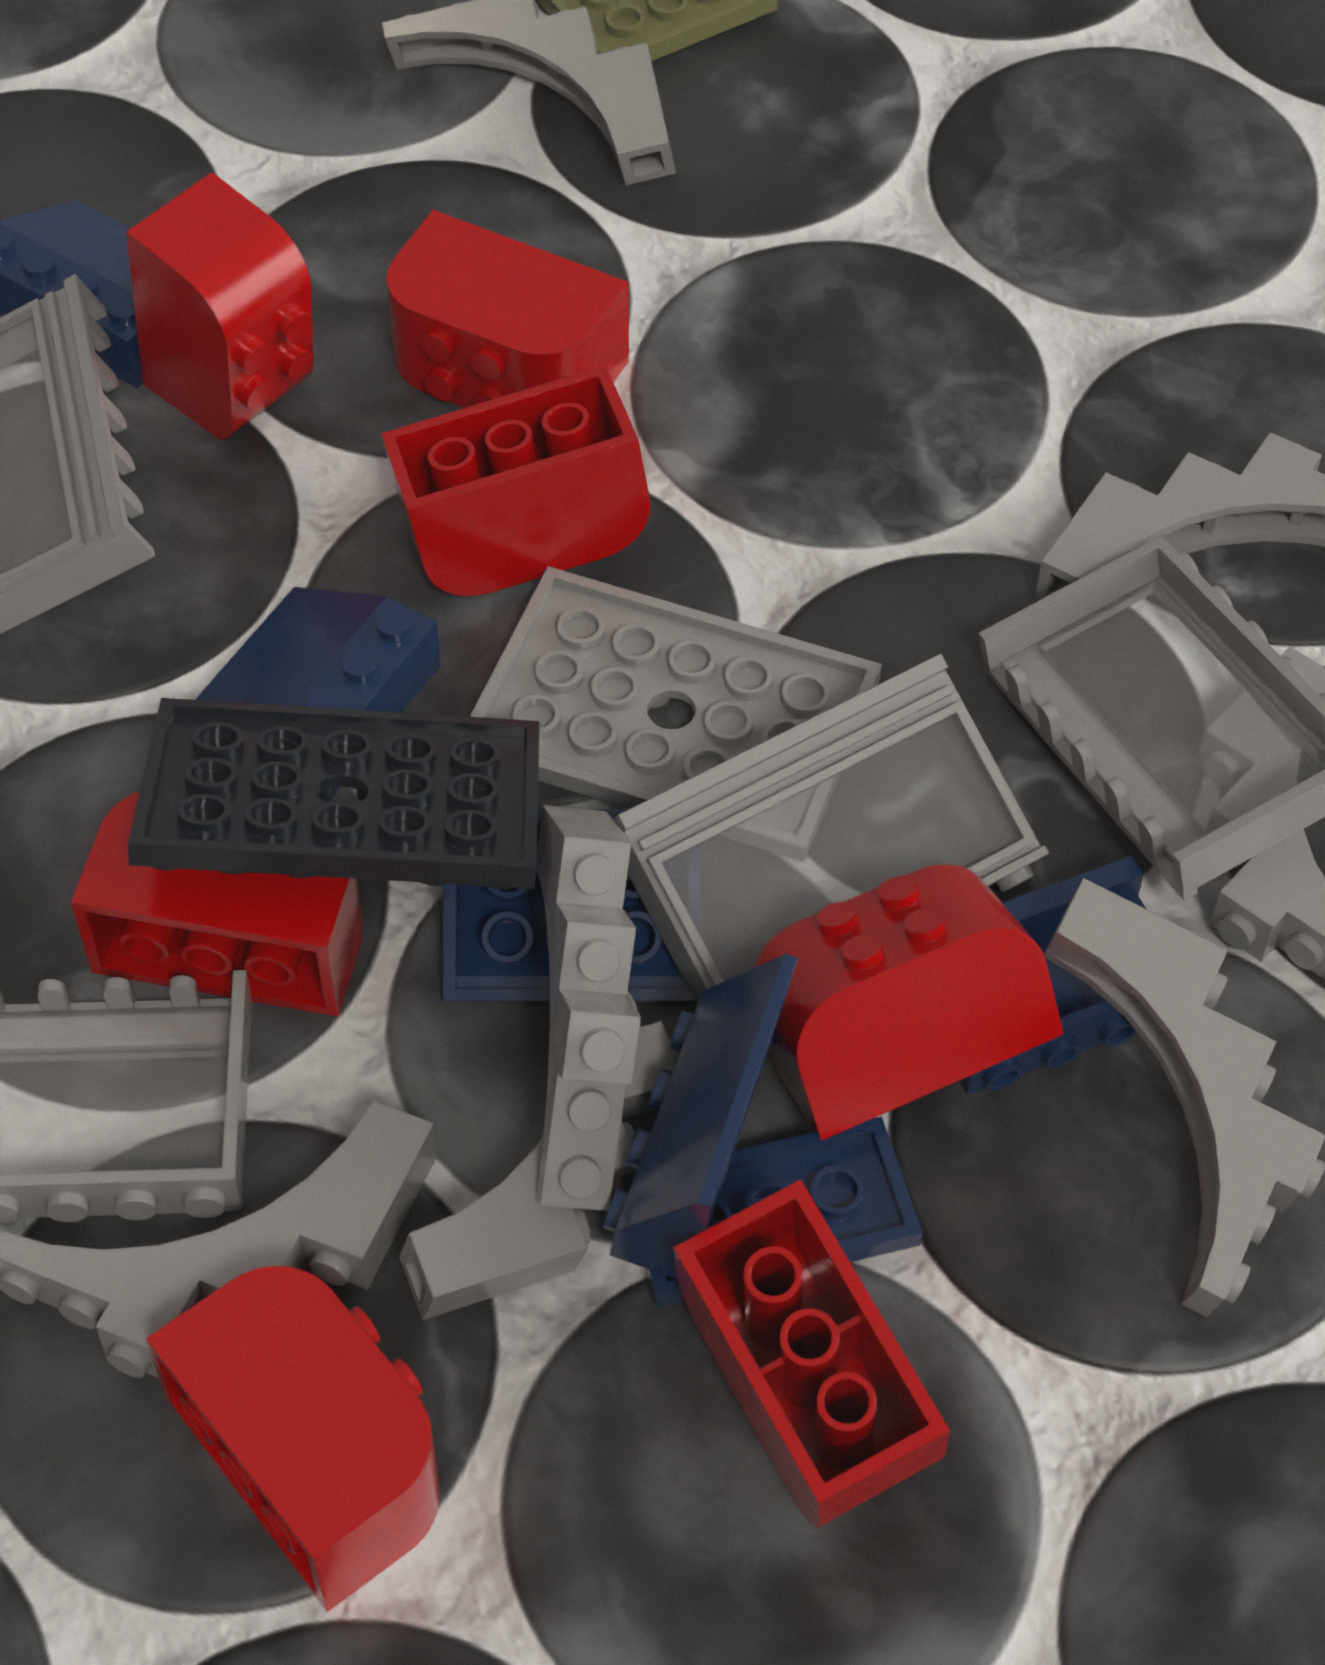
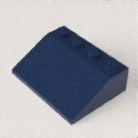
M77 200L1 219L0 315L4 316L37 298L41 300L50 291L56 292L64 288L63 280L76 274L106 307L107 316L96 322L106 332L111 347L102 352H98L95 349V353L109 366L117 378L138 389L143 382L126 231L131 228Z
M294 587L195 700L402 713L441 666L437 620L387 596ZM332 787L330 796L324 801L329 802L340 787Z
M538 809L537 814V846L542 809ZM629 809L588 810L606 811L610 815V817L614 819L616 816ZM699 844L662 863L700 934ZM537 873L535 889L512 888L497 890L488 886L443 885V1002H550L549 941L546 909ZM627 873L623 910L636 927L628 992L632 995L634 1002H695Z
M783 954L708 988L702 992L695 1014L682 1010L669 1049L680 1052L673 1072L660 1069L648 1104L649 1108L659 1111L652 1131L639 1127L626 1163V1167L637 1170L629 1192L620 1188L616 1189L603 1228L615 1231L610 1256L677 1279L673 1247L705 1231L709 1225L772 1044L798 961L797 957Z

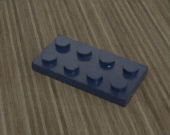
M882 1117L870 1119L823 1141L820 1140L816 1132L734 1150L707 1227L708 1229L801 1179L850 1262L920 1246L923 1234ZM636 1173L622 1176L623 1190L630 1191ZM645 1268L657 1308L685 1302L677 1279Z

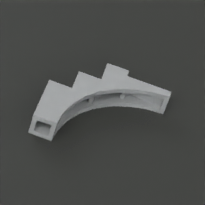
M472 0L382 22L385 40L396 70L432 64H475L515 72L544 83L568 98L598 126L616 155L625 185L676 174L648 44L643 43L631 47L625 46L614 51L598 54L587 6L573 10H563L539 18L536 0Z
M1270 432L1241 475L1188 452L1163 489L1156 495L1134 483L1127 482L1106 472L1041 561L1035 599L1039 601L1160 535L1178 553L1184 551L1187 554L1220 545L1262 541L1301 543L1325 547V474L1318 472L1322 455Z
M1290 646L1281 657H1290L1298 665L1304 680L1318 694L1325 693V668ZM1247 691L1205 731L1196 769L1204 773L1216 786L1230 791L1212 810L1206 831L1207 834L1297 785L1300 757L1303 750ZM1302 829L1234 867L1239 872L1220 891L1209 927L1217 931L1230 946L1246 951L1260 962L1276 946L1285 952L1297 966L1311 970L1325 980V877L1314 860L1305 831Z
M543 805L536 860V873L541 883L546 909L550 967L548 1080L537 1199L540 1206L608 1211L626 1085H632L641 1016L627 996L636 927L623 910L631 842L606 811Z
M1083 878L1070 900L1044 956L1086 982L1129 1021L1159 1060L1182 1104L1197 1153L1202 1210L1197 1257L1181 1305L1207 1317L1224 1300L1233 1304L1238 1298L1251 1269L1250 1266L1241 1262L1250 1241L1257 1245L1262 1241L1270 1227L1276 1210L1282 1213L1299 1195L1308 1199L1316 1189L1325 1169V1162L1317 1158L1325 1140V1134L1261 1103L1276 1073V1068L1268 1065L1267 1062L1277 1041L1213 1010L1228 980V977L1218 973L1228 950Z
M627 992V996L629 997V999L631 1000V1002L637 1010L632 995L629 992ZM662 1021L639 1028L632 1085H626L621 1120L654 1111L655 1109L649 1108L648 1104L660 1069L674 1071L680 1052L669 1049L671 1041L668 1038ZM621 1121L612 1190L623 1187L622 1176L631 1175L634 1169L626 1167L636 1136L634 1129L627 1121ZM543 1136L536 1148L497 1187L460 1212L409 1233L399 1259L422 1320L574 1272L578 1267L590 1243V1229L583 1210L540 1206L537 1199Z
M372 1100L347 1139L307 1179L263 1209L221 1228L161 1245L105 1250L50 1245L0 1230V1290L12 1299L24 1304H33L37 1299L58 1308L59 1312L67 1320L87 1329H94L96 1327L106 1359L114 1368L135 1378H143L145 1373L158 1377L146 1338L245 1272L267 1266H288L301 1270L308 1266L317 1277L330 1284L343 1286L349 1282L368 1290L438 1156L434 1123Z

